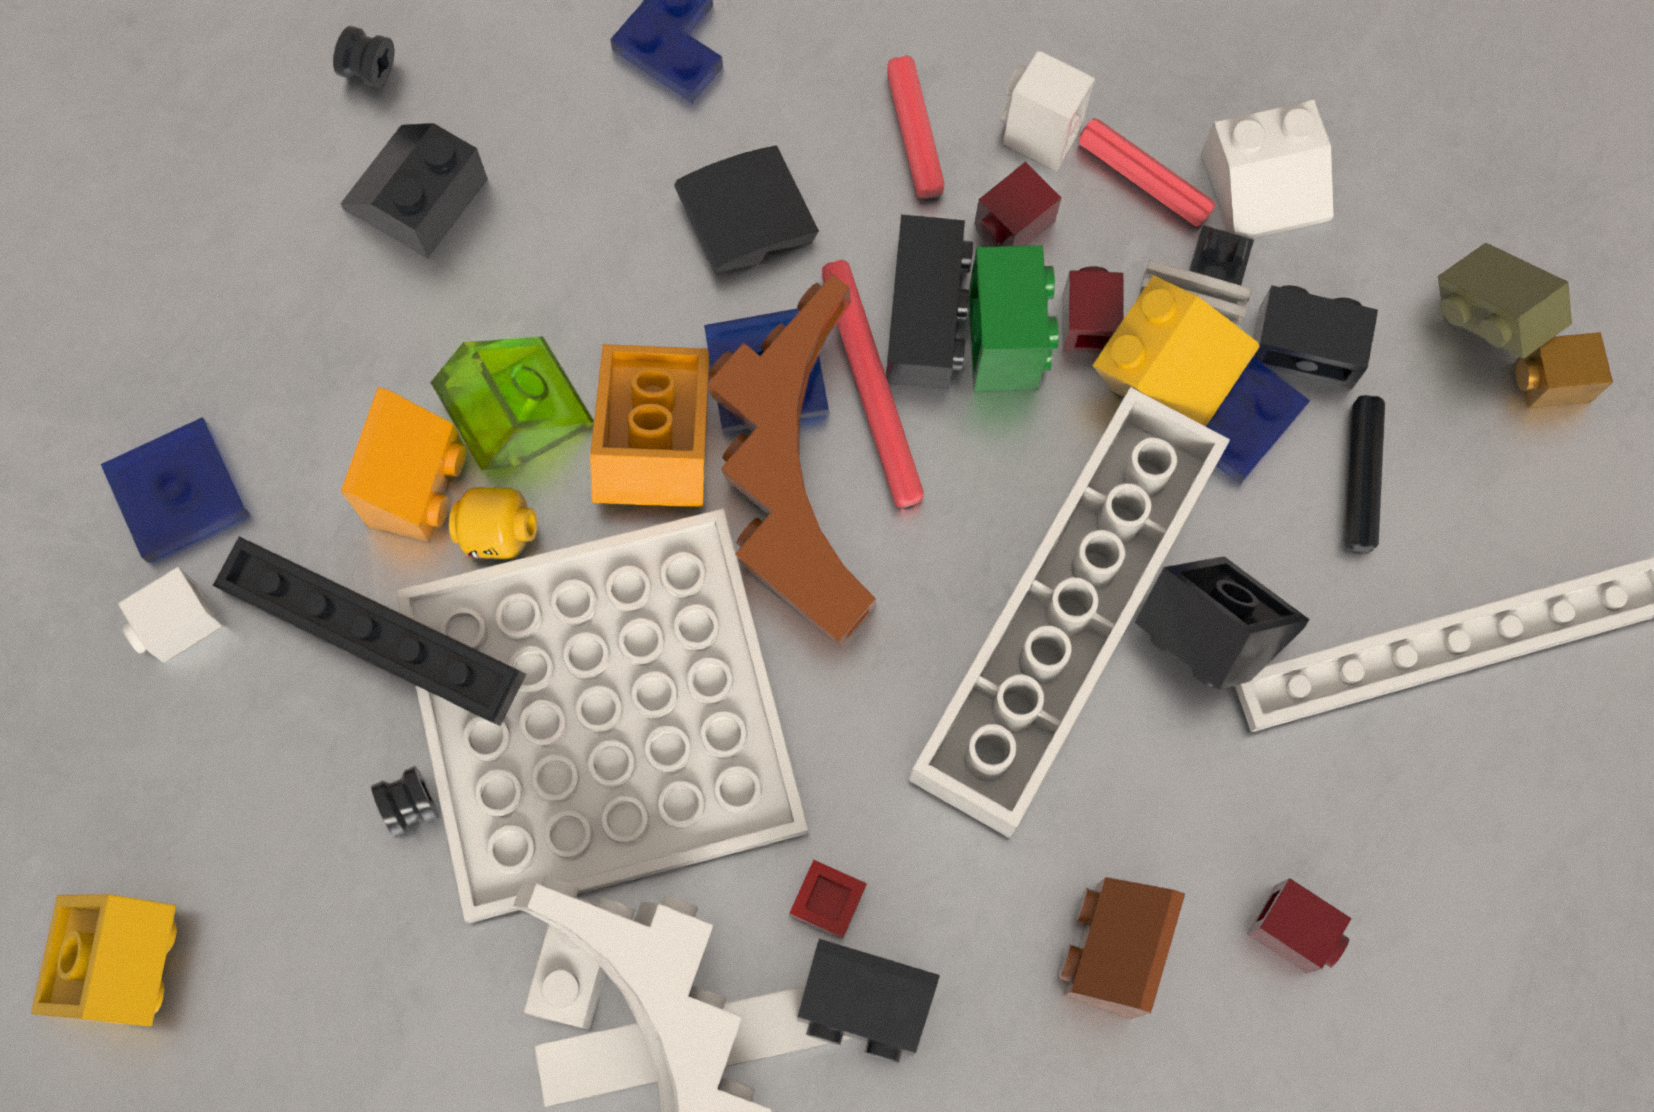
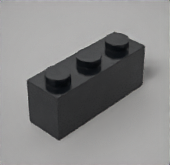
M901 214L886 378L889 384L949 389L952 370L962 371L965 339L955 338L956 322H966L969 303V290L959 289L961 272L970 273L973 254V241L963 240L965 220Z

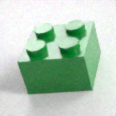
M1043 245L976 247L968 289L973 392L1037 390L1043 371L1051 370L1052 350H1057L1058 320L1056 316H1048V299L1054 298L1055 291L1053 266H1044Z

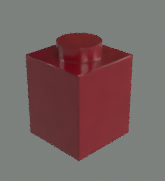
M1025 161L979 198L974 222L976 230L989 247L1026 246L1056 221L1062 197Z
M1098 266L1070 270L1063 291L1062 351L1101 353L1124 319V273L1109 272L1107 269Z
M1289 878L1275 885L1247 934L1304 972L1310 973L1323 969L1324 965L1332 968L1338 962L1350 940L1343 933L1352 918Z

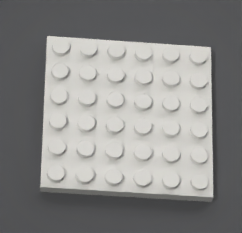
M724 508L396 590L401 614L527 674L501 726L416 686L465 922L472 923L520 910L513 905L522 882L541 885L545 875L579 887L578 894L808 834L804 811Z

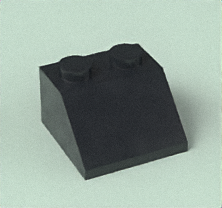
M435 123L405 124L397 129L340 204L344 210L422 256L429 258L488 178L478 149Z
M1222 556L1163 567L1135 624L1151 636V642L1157 648L1166 653L1176 655L1193 669V675L1200 682L1221 690L1250 682L1306 627L1310 619L1228 558Z
M819 939L797 1021L808 1024L806 1035L809 1037L841 1045L843 1035L867 1042L864 1053L899 1063L902 1053L913 1056L917 1051L940 975Z

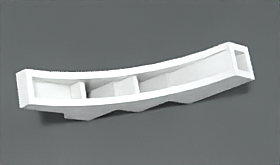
M545 875L541 885L522 882L513 906L560 930L590 954L622 992L647 1042L658 1078L661 1112H771V1108L752 1102L756 1089L722 1077L742 1016L723 1010L727 998L693 986L689 995L713 928V924L695 918L698 910L697 906L664 895L661 904L641 902L633 921L635 909L603 897L600 898L597 907L576 899L580 888L565 881Z

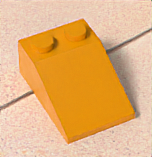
M602 344L590 451L592 503L703 507L710 349Z

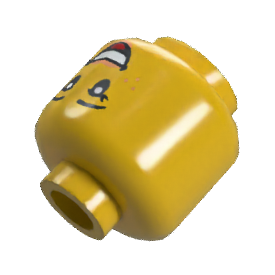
M471 488L463 494L460 500L453 504L449 515L451 539L455 544H459V547L466 556L474 559H515L523 552L527 541H532L535 538L537 531V517L534 509L528 508L524 496L512 488Z

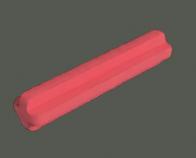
M908 55L900 58L894 57L888 61L887 75L916 194L921 199L939 197L944 192L945 182L915 61Z
M1093 118L1083 128L1079 137L1081 146L1192 225L1199 227L1209 218L1215 207L1214 200L1101 120Z

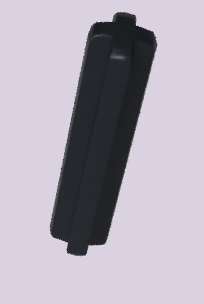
M1361 395L1358 396L1352 405L1345 545L1349 550L1357 552H1372L1379 544L1385 401L1379 396Z

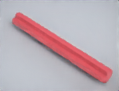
M845 260L827 263L822 267L823 282L825 283L834 274L850 287L851 304L837 322V326L895 505L900 508L915 505L923 500L924 491L850 265Z

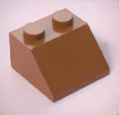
M1109 877L1102 879L1096 885L1095 890L1086 888L1076 916V922L1084 924L1078 947L1069 944L1059 972V979L1067 981L1063 996L1130 1020L1150 1014L1185 893Z

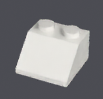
M1315 100L1213 122L1201 154L1229 233L1255 239L1332 220L1334 211L1331 144Z

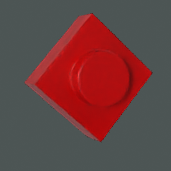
M813 859L789 916L843 940L867 883Z

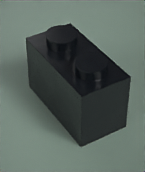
M1271 285L1259 307L1253 339L1258 342L1260 347L1248 364L1353 389L1368 368L1378 309L1362 306L1360 302L1351 298L1340 297L1330 299L1309 294L1306 289L1299 286L1286 285L1278 287Z

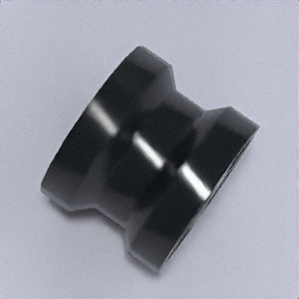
M347 26L340 34L333 55L334 71L338 76L347 79L355 76L360 77L366 85L380 88L389 77L393 66L394 43L391 38L382 35H376L372 38L367 36L361 28Z
M416 766L404 770L402 777L392 783L382 780L371 786L379 813L394 838L406 834L411 824L420 820L429 823L439 818L431 792Z

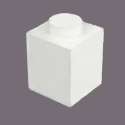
M179 567L174 568L118 603L128 622L121 625V629L133 648L139 654L147 650L164 663L223 626L197 583Z

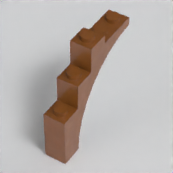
M832 274L822 286L819 283H815L805 292L797 305V309L800 312L787 327L780 323L769 333L761 346V349L764 351L761 356L745 343L734 354L731 351H726L722 354L709 371L708 376L712 379L707 383V386L714 400L753 431L749 437L744 433L740 434L729 445L722 456V459L726 462L721 468L725 479L768 515L764 521L758 517L755 518L738 537L736 543L741 548L735 555L739 563L841 648L876 607V598L843 565L821 531L805 491L800 464V416L809 376L827 336L851 304L850 287Z

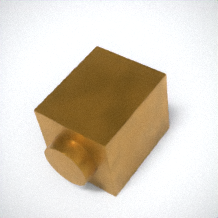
M1601 332L1555 336L1526 358L1522 359L1519 357L1517 359L1518 362L1515 370L1516 382L1519 389L1525 391L1528 408L1591 403L1613 383Z

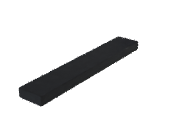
M240 536L212 585L498 726H501L527 675L514 667Z

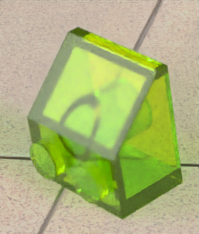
M543 336L463 342L430 382L481 471L523 465L589 429L594 423L593 418Z

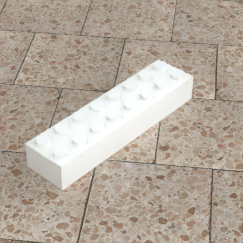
M1130 387L912 768L910 782L1006 837H1011L1230 439Z

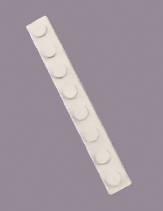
M1654 557L1265 666L1250 682L1235 686L1250 731L1255 732L1654 618Z

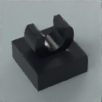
M1203 225L1188 271L1241 286L1254 240Z

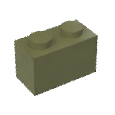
M1486 242L1437 276L1441 297L1440 308L1444 318L1454 326H1461L1486 339L1492 346L1503 348L1522 359L1572 324L1568 281Z

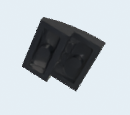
M777 145L745 152L712 163L677 179L674 184L715 273L761 264L767 252L812 243L819 232Z

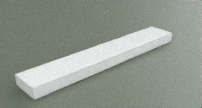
M806 986L725 1003L723 1010L742 1016L725 1067L831 1044L807 1036L808 1024L797 1021ZM638 1023L534 1045L544 1107L658 1082L644 1033ZM843 1035L842 1041L854 1038Z

